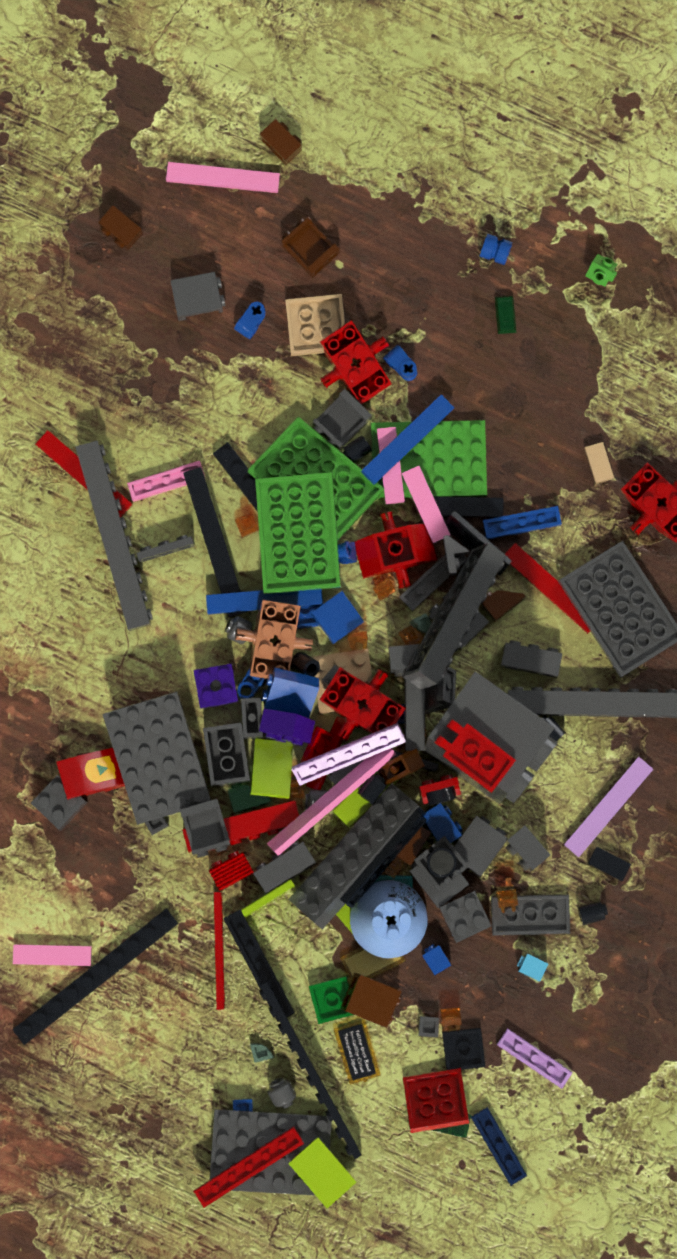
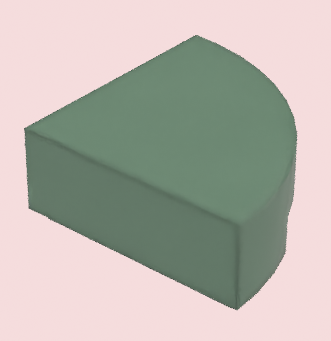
M425 613L409 623L417 631L426 633L432 622Z
M258 1043L250 1044L255 1063L274 1058L272 1052L266 1046Z

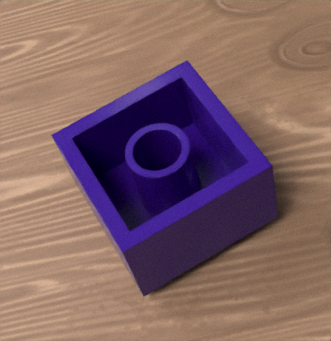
M264 709L259 731L265 733V737L275 739V741L283 743L288 741L302 746L303 743H311L315 721L295 713Z

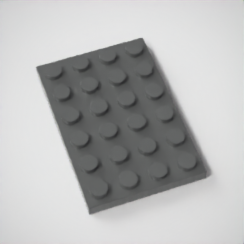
M623 541L558 581L620 678L677 643V623Z
M177 691L102 714L137 825L178 813L183 808L211 801Z
M214 1109L210 1179L294 1126L304 1144L231 1191L315 1195L288 1163L317 1137L330 1151L332 1121L330 1122L327 1116Z

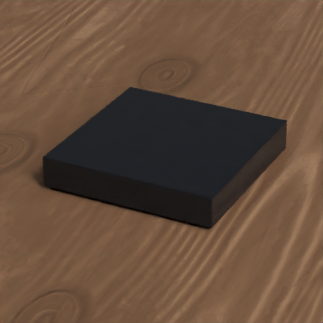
M481 1028L442 1032L446 1070L485 1067Z

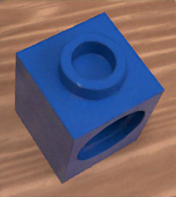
M433 944L424 950L425 954L422 956L434 976L451 966L440 946L435 947Z

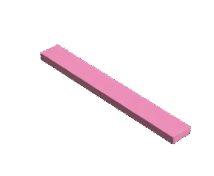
M390 748L362 761L267 843L268 846L277 855H280L396 755L394 750Z

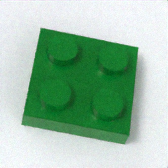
M346 976L309 986L318 1024L354 1015L340 1009L349 987Z

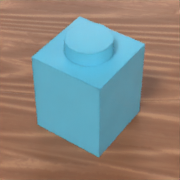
M526 954L525 957L521 956L517 966L520 967L518 972L540 982L548 963Z

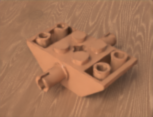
M262 600L254 631L236 629L235 640L252 642L250 676L268 678V675L273 673L274 667L290 671L294 649L312 651L313 639L296 637L300 605ZM274 635H276L278 641L272 643L270 638H274Z

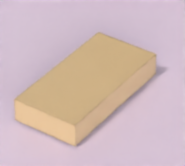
M603 442L585 447L584 450L595 484L614 479Z

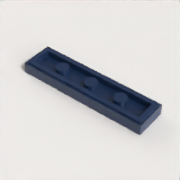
M488 1107L472 1115L471 1119L510 1186L527 1177L526 1172Z

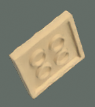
M342 294L285 299L291 356L324 353L320 341L345 324Z
M368 649L312 657L320 664V670L314 676L319 678V691L317 693L319 714L335 712L319 700L328 687L322 679L334 665L338 668L341 667L366 684L372 680ZM366 701L358 702L359 708L368 707L366 706Z

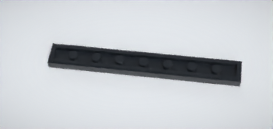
M199 467L183 472L221 594L241 592L202 468ZM247 611L227 614L228 617L231 618L240 614L247 613Z

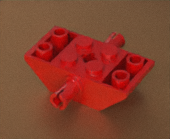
M352 320L322 339L320 344L333 366L332 371L320 378L324 387L328 388V386L340 379L353 397L362 405L390 386L392 383L375 358L377 353L389 347V344L385 342L386 339L382 336L372 344H366ZM353 358L357 359V364L355 366L351 365L353 363Z
M647 462L621 489L630 504L641 514L630 528L634 531L640 526L635 531L639 535L651 524L661 534L676 543L677 480L670 484ZM658 501L664 502V506L658 507Z
M387 512L388 520L386 514L382 513L380 517L384 531L355 541L362 577L365 579L395 572L398 587L404 588L403 580L405 586L409 587L411 583L406 569L437 561L433 542L425 524H413L396 528L392 512ZM393 546H396L397 549H401L396 554L394 552H391Z
M341 667L338 669L319 700L345 718V723L337 733L339 737H342L344 732L347 731L343 736V739L347 741L355 727H360L372 734L398 722L406 708L380 692V687L388 677L386 673H383L379 679L382 671L377 669L370 683L366 684ZM366 701V706L368 707L359 709L358 702Z

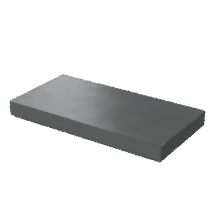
M569 895L491 896L492 936L570 934Z

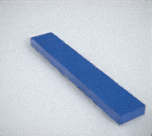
M441 394L361 470L363 475L375 485L440 423L454 407Z
M321 589L264 594L263 590L206 595L208 615L257 611L262 600L300 605L301 607L322 605Z

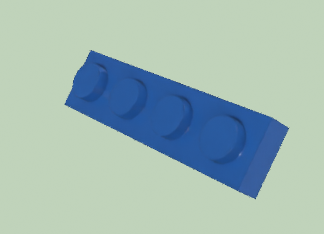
M558 506L483 520L485 535L488 540L562 525Z

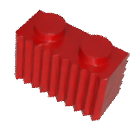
M235 851L228 855L229 859L222 863L219 860L211 865L212 869L209 872L219 891L254 873L243 852L239 854L238 851Z

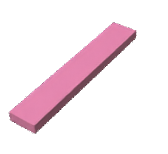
M168 162L166 182L278 193L280 173Z

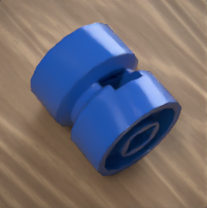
M487 234L480 257L487 260L493 258L494 262L505 265L513 242L505 239L499 241L498 237Z

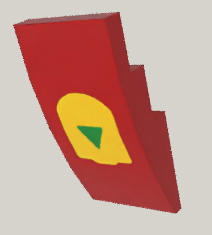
M113 748L56 762L67 800L82 795L88 796L101 791L107 792L125 786Z

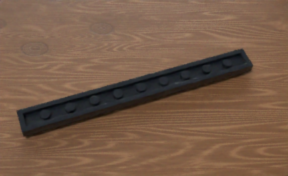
M166 908L13 1029L14 1033L23 1045H26L179 923Z
M267 981L260 984L262 989L258 990L264 1001L268 999L271 1005L268 1007L273 1018L277 1016L280 1021L278 1027L282 1035L287 1034L290 1040L287 1042L292 1053L297 1052L299 1058L296 1060L302 1070L306 1069L309 1075L306 1076V1079L311 1087H316L318 1093L315 1095L320 1104L324 1103L328 1110L325 1113L329 1121L334 1120L337 1125L334 1130L339 1139L344 1138L347 1144L344 1146L349 1157L353 1155L357 1159L362 1156L358 1146Z

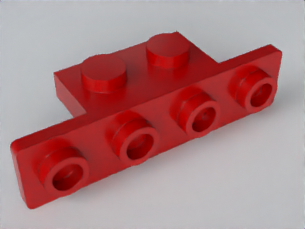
M337 716L330 733L316 726L312 734L311 743H308L300 762L307 761L340 747L343 736L347 731L344 732L342 737H339L337 733L345 723V718ZM327 775L307 782L306 786L314 790H321Z

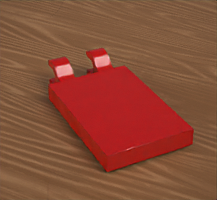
M452 719L447 727L458 734L452 743H449L442 736H439L434 743L445 750V753L442 755L444 758L492 793L516 760L468 723L463 728Z

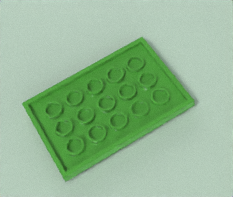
M297 417L248 469V473L255 479L332 472L337 541L384 492V488L379 483L373 485L363 475L361 468L300 417Z
M485 420L441 421L400 460L401 474L420 466L433 496L486 497ZM412 422L371 423L372 460L379 454L377 429L396 427L398 436ZM402 476L404 498H412ZM381 478L377 483L383 487V480ZM384 492L377 499H385Z
M332 472L255 479L263 593L271 594L341 588Z

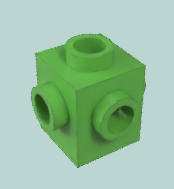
M597 254L586 277L593 280L594 283L605 287L609 281L613 282L617 272L615 269L618 264L608 257Z

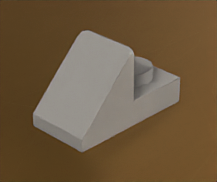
M446 535L443 537L448 576H455L457 570H460L459 559H455V556L468 555L469 551Z

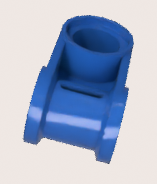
M260 302L251 303L244 315L236 323L234 330L250 340L265 318L264 305ZM259 308L261 314L257 313L254 315L253 310H258Z
M396 345L383 357L386 363L404 380L412 381L416 378V364L399 345ZM406 368H407V369H411V368H412V373H410V372H407V373H406V372H405V369H406Z
M345 541L338 544L339 563L350 564L357 562L355 542Z
M249 668L238 686L239 698H253L264 685L267 678L250 676ZM249 687L252 692L250 695L244 696L241 694V689Z

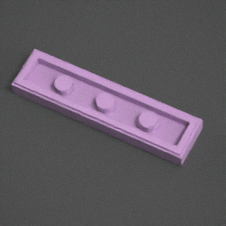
M508 1028L496 1044L561 1089L573 1073Z

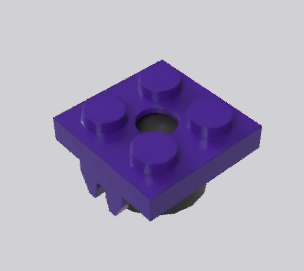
M232 664L193 670L200 709L238 702Z

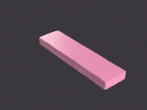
M396 427L377 429L379 453L397 437ZM399 461L382 477L385 505L405 502Z
M200 461L127 483L132 501L135 502L186 486L183 472L199 467L202 468Z
M420 466L403 472L402 476L432 542H437L446 535L450 536Z
M13 945V964L91 966L92 946Z

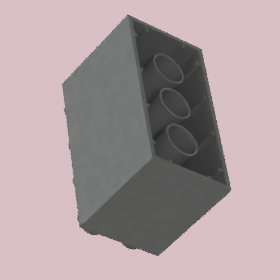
M475 671L428 736L424 751L500 805L504 798H507L512 803L519 798L535 776L526 770L527 766L536 772L558 742L549 737L555 727ZM452 719L463 728L468 723L516 760L492 793L444 758L442 755L445 753V750L434 743L439 736H442L449 743L454 741L458 734L447 727Z

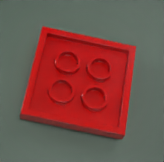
M461 1068L403 1077L411 1133L469 1124Z

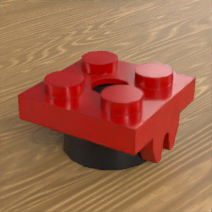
M451 774L440 777L441 781L434 783L433 779L421 782L422 786L418 787L423 804L429 803L430 806L456 799L457 795H461L458 777L453 778Z

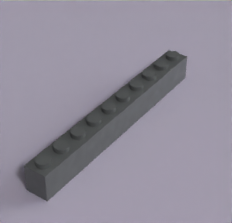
M98 440L76 446L127 629L132 631L149 626L153 616L151 609H146L147 595L145 590L141 591L140 583H143L140 572L136 573L134 565H138L135 554H131L129 547H132L130 536H125L124 529L127 526L124 517L120 518L119 510H122L119 499L115 500L113 492L117 491L114 481L109 480L108 474H111L109 463H104L103 456L106 455L103 444L99 445Z
M512 687V690L507 692L508 695L538 716L677 718V690L668 689L666 693H658V689H647V692H639V689H627V692H620V689L611 688L608 689V692H600V688H589V691H581V688H570V691H562V688L553 687L550 688V691H543L542 687H531V690H523V687Z

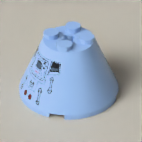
M384 880L373 883L355 906L351 908L350 912L351 930L357 943L368 953L381 958H397L408 954L421 942L427 928V910L422 898L413 888L399 881ZM387 916H394V922L392 924H386L388 922V920L386 919Z

